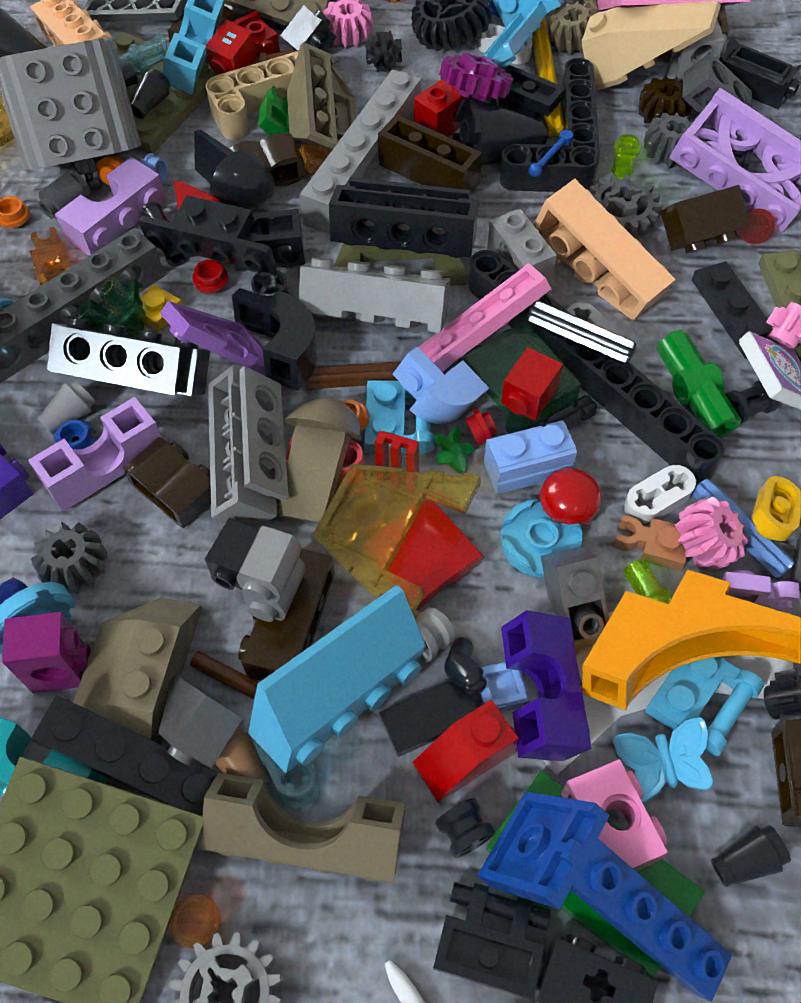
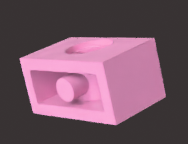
M620 759L567 781L561 792L563 798L593 802L598 804L604 811L616 810L625 816L628 823L627 830H616L606 821L598 839L636 872L657 863L668 853L664 846L667 844V838L663 827L656 817H649L641 801L643 798L641 785L632 771L626 772Z

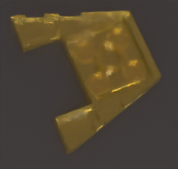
M352 464L316 527L313 537L376 599L395 585H398L404 591L411 611L414 614L425 593L423 588L387 571L425 499L466 514L482 483L481 478L473 473H464V476L445 475L444 471L428 470L427 473L407 472L403 468Z

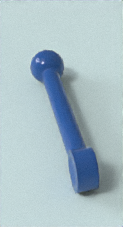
M562 130L559 140L538 163L530 165L529 174L532 177L541 175L542 167L564 144L572 142L573 133L570 130Z

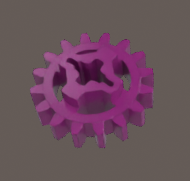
M463 52L461 57L455 55L454 57L446 56V58H443L439 73L441 75L440 79L445 80L447 85H453V88L459 91V95L483 101H489L491 97L498 99V97L506 98V95H509L513 81L512 75L505 73L504 69L499 68L500 66L493 62L494 59L487 56L473 55L468 52Z

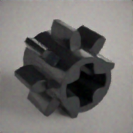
M376 31L371 41H365L367 65L374 64L377 72L391 71L395 67L396 62H402L401 39L394 40L391 31Z
M797 668L775 672L776 680L770 681V685L764 688V702L769 715L774 720L780 719V722L785 720H801V675H799Z

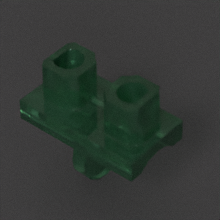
M111 276L100 289V297L108 303L102 307L92 299H87L79 307L78 318L90 320L91 328L103 330V324H113L127 327L126 333L129 335L139 336V330L145 329L141 319L146 315V312L142 308L143 302L139 296L143 285L135 279L127 285Z

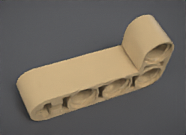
M299 51L222 73L207 80L205 86L211 114L225 138L238 140L244 138L249 133L247 114L260 110L264 96L272 86L276 87L277 96L281 100L284 99L287 95Z

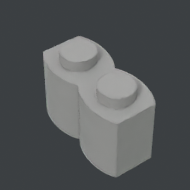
M261 526L237 575V582L242 588L243 599L249 607V613L260 620L272 622L274 618L281 621L285 619L305 574L306 567L299 558L302 551L301 545L293 535Z

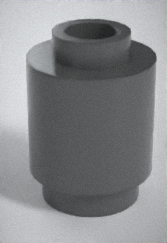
M65 173L39 192L40 201L38 204L43 213L53 219L56 218L55 214L79 195L85 198L89 197L91 190L84 178L78 173Z

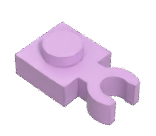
M748 570L725 572L721 579L731 582L729 596L758 605L770 606L775 610L791 611L793 609L792 601L798 602L800 600L799 584L796 582L780 581L771 583L769 576L755 575Z

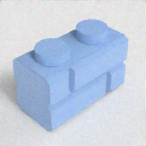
M561 420L546 424L545 427L538 426L487 439L484 465L495 493L501 494L543 483L554 471L567 467L573 468L577 451L565 422Z

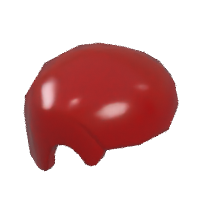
M567 467L554 471L547 477L541 487L539 499L543 511L555 522L567 525L579 523L588 525L600 509L602 495L601 488L595 478L584 470Z

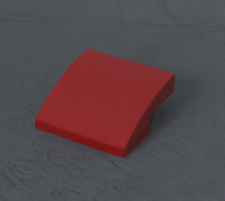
M432 498L406 512L363 547L392 583L398 585L404 591L407 601L418 611L449 582L455 585L485 558Z

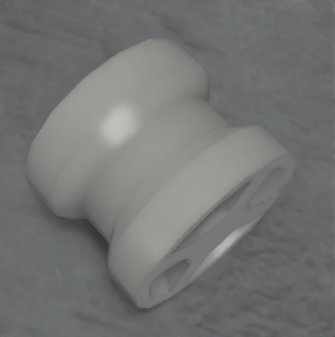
M427 608L419 614L416 623L426 645L420 663H428L436 657L438 649H445L454 643L455 630L448 617L436 608Z

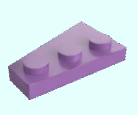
M171 301L166 303L160 314L170 324L169 330L176 338L185 343L192 342L265 376L264 346L243 324Z

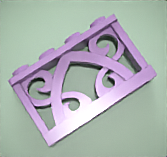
M719 88L708 105L681 136L670 158L716 190L739 185L745 209L779 232H783L801 210V192L792 182L794 181L801 186V140L730 93ZM705 124H708L714 129H716V131L703 128V126ZM699 138H706L712 141H707L704 143ZM732 149L738 151L752 150V154L762 160V164L768 173L748 172L738 165ZM783 188L788 192L790 199L784 196Z

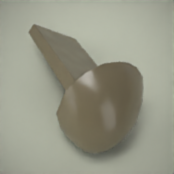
M333 397L320 398L305 403L284 419L286 424L295 429L287 464L289 498L284 501L280 500L278 515L321 524H326L349 441H361L360 424L356 414L347 404Z

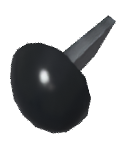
M194 131L195 170L210 183L211 196L218 198L219 203L254 210L272 196L275 188L274 176L268 165L256 152L246 150L234 152L204 131Z

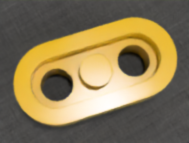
M771 476L758 491L752 520L757 532L764 538L785 541L800 524L801 490L786 478Z

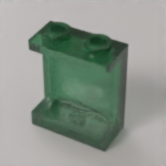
M527 323L515 329L504 331L498 338L484 345L475 346L464 355L463 360L489 387L486 393L507 416L506 432L508 434L526 430L531 424L539 420L544 422V417L569 403L575 405L574 400L578 399L581 383L563 364L558 389L536 421L525 415L515 414L507 406L501 404L504 379L527 347L562 363Z

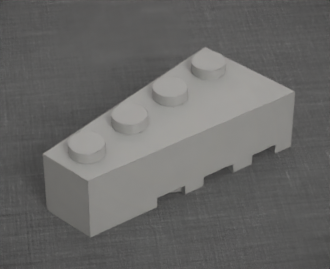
M312 258L311 263L300 266L298 300L311 313L345 318L349 316V312L356 313V319L372 323L383 322L385 317L392 318V323H395V326L412 328V326H420L421 323H428L427 331L441 333L446 323L451 278H443L442 271L421 269L420 275L406 274V267L385 265L384 271L369 270V263L349 261L348 267L333 266L334 260L328 258Z

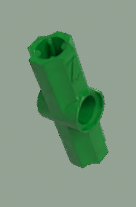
M682 330L671 332L667 337L659 341L656 350L672 375V388L678 402L683 406L689 404L697 419L719 438H723L737 429L742 420L723 391L724 380L719 367L713 362L706 364L688 333H683Z

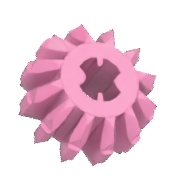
M362 0L329 2L328 8L323 10V14L331 21L328 28L337 36L333 41L334 46L342 44L345 48L349 45L358 47V43H365V41H368V37L372 35V12L370 11V6L363 4Z
M715 497L704 498L687 506L685 510L679 513L680 521L675 524V527L681 534V537L677 542L683 544L686 549L685 557H693L697 568L705 567L708 571L720 570L745 555L743 546L748 543L742 531L745 525L739 522L738 512H732L726 500L719 501Z

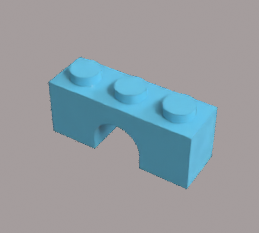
M225 0L187 1L179 34L174 33L164 57L163 74L168 78L171 87L191 95L193 94L207 59L206 44L219 28Z

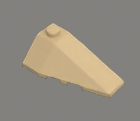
M718 1L625 6L615 7L590 16L581 42L584 58L589 60L594 67L595 91L618 85L628 80L627 73L642 65L645 69L655 65V59L670 49L676 53L711 34L719 14L720 3Z

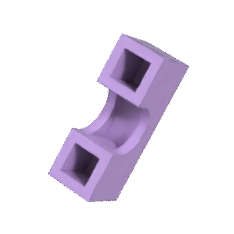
M130 157L106 175L113 193L112 198L102 202H94L79 195L55 214L64 238L89 256L134 227L141 217L140 211H144L142 207L146 203L158 202L161 205L166 201L160 175L133 157Z
M135 397L100 417L104 430L101 437L91 446L84 449H72L67 441L62 439L28 459L42 484L62 512L124 475L123 467L158 437L162 438L156 422Z

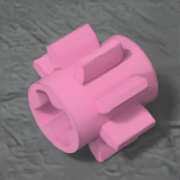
M790 302L787 308L775 307L766 321L767 324L773 326L769 337L779 344L794 350L798 343L801 344V305Z

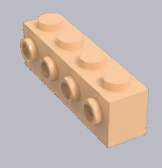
M41 0L29 6L44 36L53 45L60 46L100 38H112L108 31L103 32L96 19L92 21L86 9L81 10L76 0Z

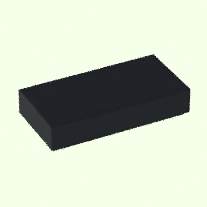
M450 681L380 711L379 715L396 755L400 757L434 742L453 723L477 708L471 696L466 694L463 687Z

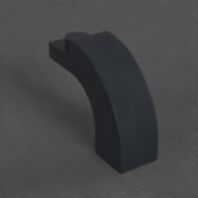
M239 288L232 294L235 322L243 324L250 331L272 338L263 348L265 376L283 386L299 391L311 377L317 361L315 322L310 310L295 297L279 290L270 298Z

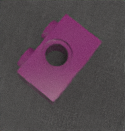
M61 612L5 619L2 663L32 693L79 687L84 670L88 664L91 648L89 644L83 642L79 637L77 628L72 627Z

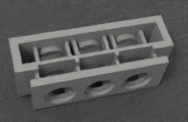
M232 365L208 383L211 518L223 523L232 518L258 528L277 516L276 498L282 501L289 498L281 384L246 366L240 369Z

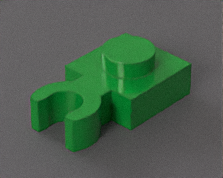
M272 86L265 94L259 111L258 127L263 129L268 135L289 133L288 110H286L288 108L287 95L281 100L276 94L277 89L275 86Z

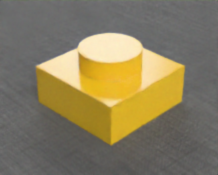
M153 284L130 306L134 317L161 332L169 324L160 314L166 303L171 301L182 305L181 299Z

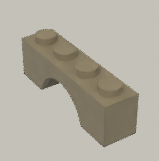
M218 772L204 797L201 850L218 852L224 856H242L265 860L275 865L288 864L306 867L321 873L335 872L358 876L368 881L381 880L394 883L400 855L406 803L358 795L353 805L337 818L322 822L305 821L288 814L278 806L270 795L265 780Z

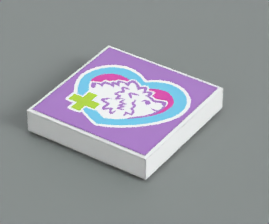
M748 331L739 339V344L768 396L771 399L801 410V362L794 350Z

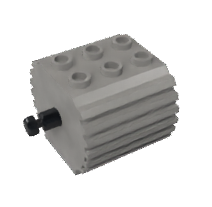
M113 38L82 41L0 57V95L25 170L74 162L77 173L84 175L90 190L101 187V180L94 178L92 174L97 171L94 157L131 150L141 146Z

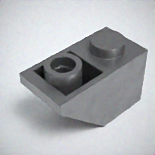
M581 546L540 556L548 597L557 616L570 618L575 649L595 644L609 621L598 556Z

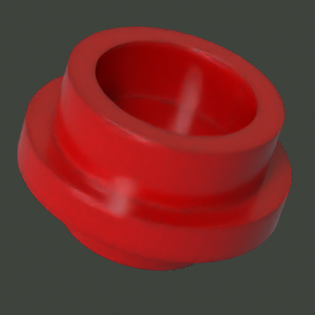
M204 260L198 263L194 269L192 276L193 284L197 290L203 293L219 292L228 283L227 270L214 260Z
M476 408L472 410L473 415L465 418L477 445L480 446L485 444L486 440L491 439L492 435L498 433L489 412L481 415L479 409Z

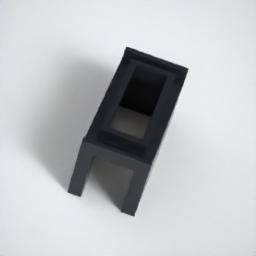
M735 38L728 42L725 53L720 55L719 61L752 91V99L779 110L787 98L792 100L801 84V81L797 79L801 65L795 68L791 64L739 44Z

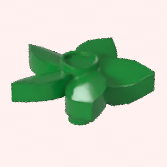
M459 426L454 427L450 431L449 437L444 434L434 435L437 444L442 449L437 454V465L449 463L453 470L458 473H464L466 469L465 456L472 453L475 448L470 443H460L461 432Z

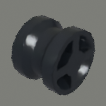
M276 270L274 274L258 272L251 281L254 293L270 298L278 290L289 294L287 278L279 270Z
M470 798L454 806L435 822L439 831L447 834L451 841L450 851L454 858L470 853L496 834L492 825L484 822L479 814L481 807L475 798Z

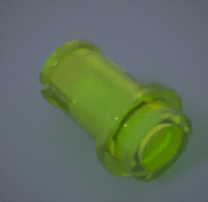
M625 134L615 142L613 147L616 154L611 173L618 179H623L625 174L629 175V177L632 176L635 157L639 155L641 150L638 138L631 134Z
M635 560L624 568L623 575L628 579L636 594L669 604L671 594L666 587H661L647 560Z

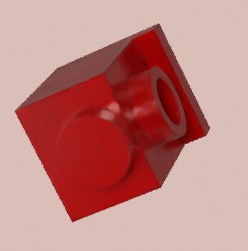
M257 10L233 21V23L252 32L257 56H260V52L264 51L267 54L280 52L278 34L260 19V13Z

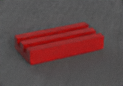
M379 430L374 442L377 485L385 487L386 482L389 481L392 482V490L399 492L401 486H406L407 494L415 496L419 486V442ZM389 444H391V446H390L391 471H390V466H389ZM401 447L407 449L406 475L402 474Z

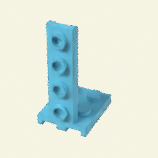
M492 0L506 28L482 56L494 59L493 62L499 65L501 69L516 60L515 55L525 48L524 43L533 38L532 33L541 27L540 22L545 15L561 6L564 1Z

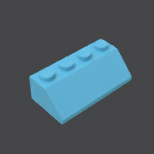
M395 585L257 684L248 734L285 773L299 763L305 766L312 762L320 754L327 740L334 735L338 738L344 736L356 724L361 713L368 708L371 711L378 709L389 697L391 689L399 683L406 686L420 672L422 666L419 662L426 645L404 591L398 585Z

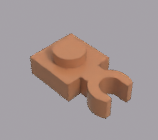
M632 516L621 517L618 528L629 531L632 536L628 537L617 534L614 542L616 548L623 551H630L635 548L642 549L640 560L682 571L687 558L685 557L686 549L683 544L677 542L681 534L676 530L675 524L652 518L649 526L646 527L642 526L641 522Z

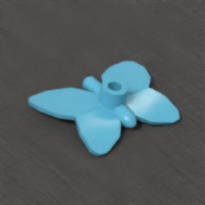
M700 716L685 719L672 731L669 746L666 735H656L655 740L658 749L647 737L631 732L618 734L613 739L617 755L626 766L635 770V776L643 792L642 803H647L660 794L665 783L669 787L675 788L679 780L689 788L705 791L713 786L714 782L710 770L701 759V755L707 748L708 730L705 719Z

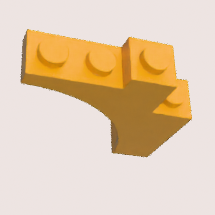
M687 569L669 604L628 591L624 593L582 665L583 695L627 710L633 699L651 682L667 672L695 661L713 657L750 655L776 658L801 664V617L729 596L731 582Z

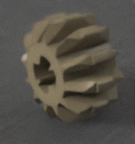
M579 0L571 5L566 2L564 8H556L555 14L549 17L548 24L549 38L552 46L557 47L558 52L568 50L570 55L573 51L577 50L583 53L581 41L589 18L598 13L597 9L592 8L590 3L581 5Z

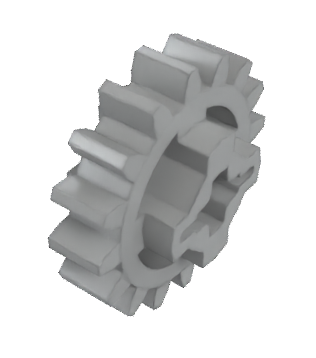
M234 932L230 944H226L223 936L219 933L213 934V948L207 949L199 942L195 943L193 946L197 958L193 962L180 959L178 965L186 972L183 980H171L169 987L180 992V999L172 1003H217L216 1000L222 994L217 977L232 986L237 984L238 987L232 992L234 1003H250L252 990L259 985V982L260 998L258 1003H283V1000L272 995V988L282 984L283 977L277 974L269 975L268 973L276 959L272 954L265 955L259 959L258 955L262 944L256 939L249 943L247 948H243L244 938L239 932ZM233 956L245 959L248 963L246 965L242 964L236 970L226 969L219 959ZM201 975L204 979L201 994L194 1001L195 985Z

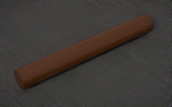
M197 651L190 662L191 667L255 699L258 681L201 651Z

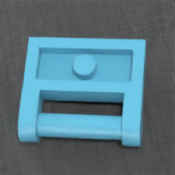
M367 380L366 408L369 411L370 419L365 428V453H375L374 442L379 430L418 441L419 453H429L435 448L434 434L431 433V423L417 416L416 432L413 435H404L405 399L415 398L399 381ZM401 447V453H406L407 449Z
M721 657L695 661L671 671L648 704L645 712L671 730H674L685 719L699 716L720 683H725L733 691L711 725L707 727L708 741L707 748L704 751L711 756L718 757L727 745L725 738L749 700L758 697L764 687V682L755 673L748 670H740Z

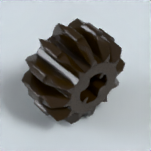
M664 75L662 80L652 78L649 84L644 85L638 105V115L644 117V123L649 124L653 118H661L663 113L674 116L677 112L681 117L691 116L693 107L682 98L683 82H679L678 77L669 79Z

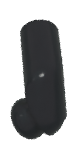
M459 637L454 640L444 665L445 673L453 683L463 687L466 694L475 696L485 690L487 680L483 676L484 670L471 658L474 648L472 642L467 638Z

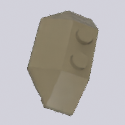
M302 42L287 90L289 133L293 139L302 144H307L317 149L333 150L356 119L355 99L344 77L335 68L336 62L332 55Z
M160 597L103 621L73 703L160 744L162 736L158 733L170 681L175 674L180 677L182 675L202 611L201 604Z

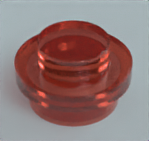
M761 208L747 211L750 226L739 230L741 238L750 244H760L767 241L775 229L774 217L769 211Z

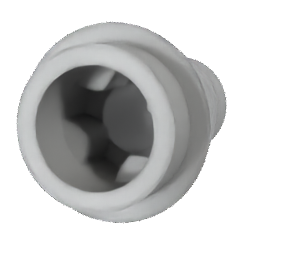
M74 379L70 384L64 383L37 419L54 435L63 423L77 420L92 412L90 407L96 401Z

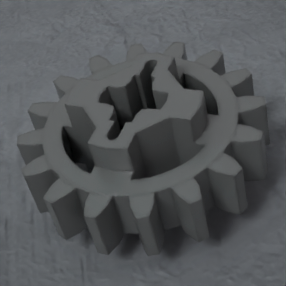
M625 174L623 179L619 180L615 175H611L610 182L602 178L599 179L598 186L592 185L589 192L634 238L636 232L645 236L649 228H655L662 204L659 203L660 194L652 193L654 187L652 184L642 186V178H638L633 182L630 181V177Z

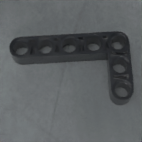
M572 58L565 64L562 86L565 87L564 99L561 101L565 125L563 130H570L573 133L572 142L564 144L542 167L541 175L537 177H532L529 174L530 165L538 163L554 145L512 144L505 147L502 151L499 178L500 184L505 189L511 191L557 192L574 179L588 191L592 185L594 186L600 159L594 67L589 60L585 58Z

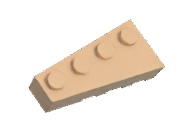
M576 179L545 200L534 226L557 254L556 264L558 265L563 261L574 269L573 277L581 283H592L597 286L598 295L634 321L660 300L676 280Z

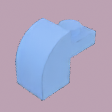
M418 346L407 353L393 373L401 385L417 400L409 410L422 420L433 424L442 425L455 422L468 412L489 389L463 360L444 375Z

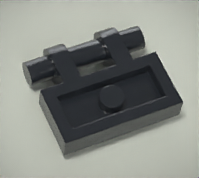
M454 882L450 902L469 907L466 921L446 915L433 970L528 1000H534L545 945L525 939L528 925L547 931L551 910L532 905V900L519 896L514 900L488 892L489 886L474 883V887ZM483 912L512 920L509 934L481 926Z

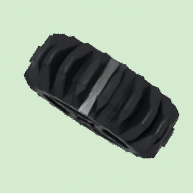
M491 0L415 1V7L411 9L413 32L416 34L420 45H425L427 49L435 48L436 51H440L446 48L447 51H450L454 47L460 49L464 44L471 45L473 39H480L482 37V33L488 30V25L492 22Z

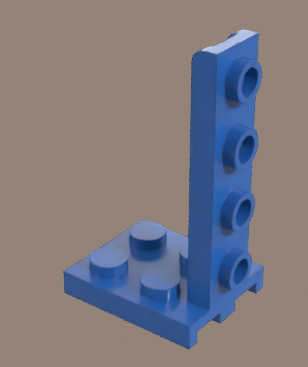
M525 792L477 876L492 888L559 910L569 891H572L692 993L712 1002L732 954L598 839L610 815L593 802Z

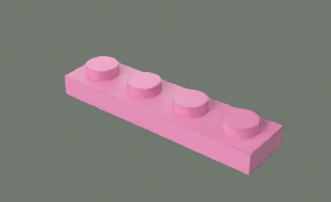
M528 263L446 325L441 333L434 334L421 344L419 348L443 373L451 364L467 352L474 350L495 331L506 326L512 318L528 306H531L532 303L539 300L552 288L547 279Z

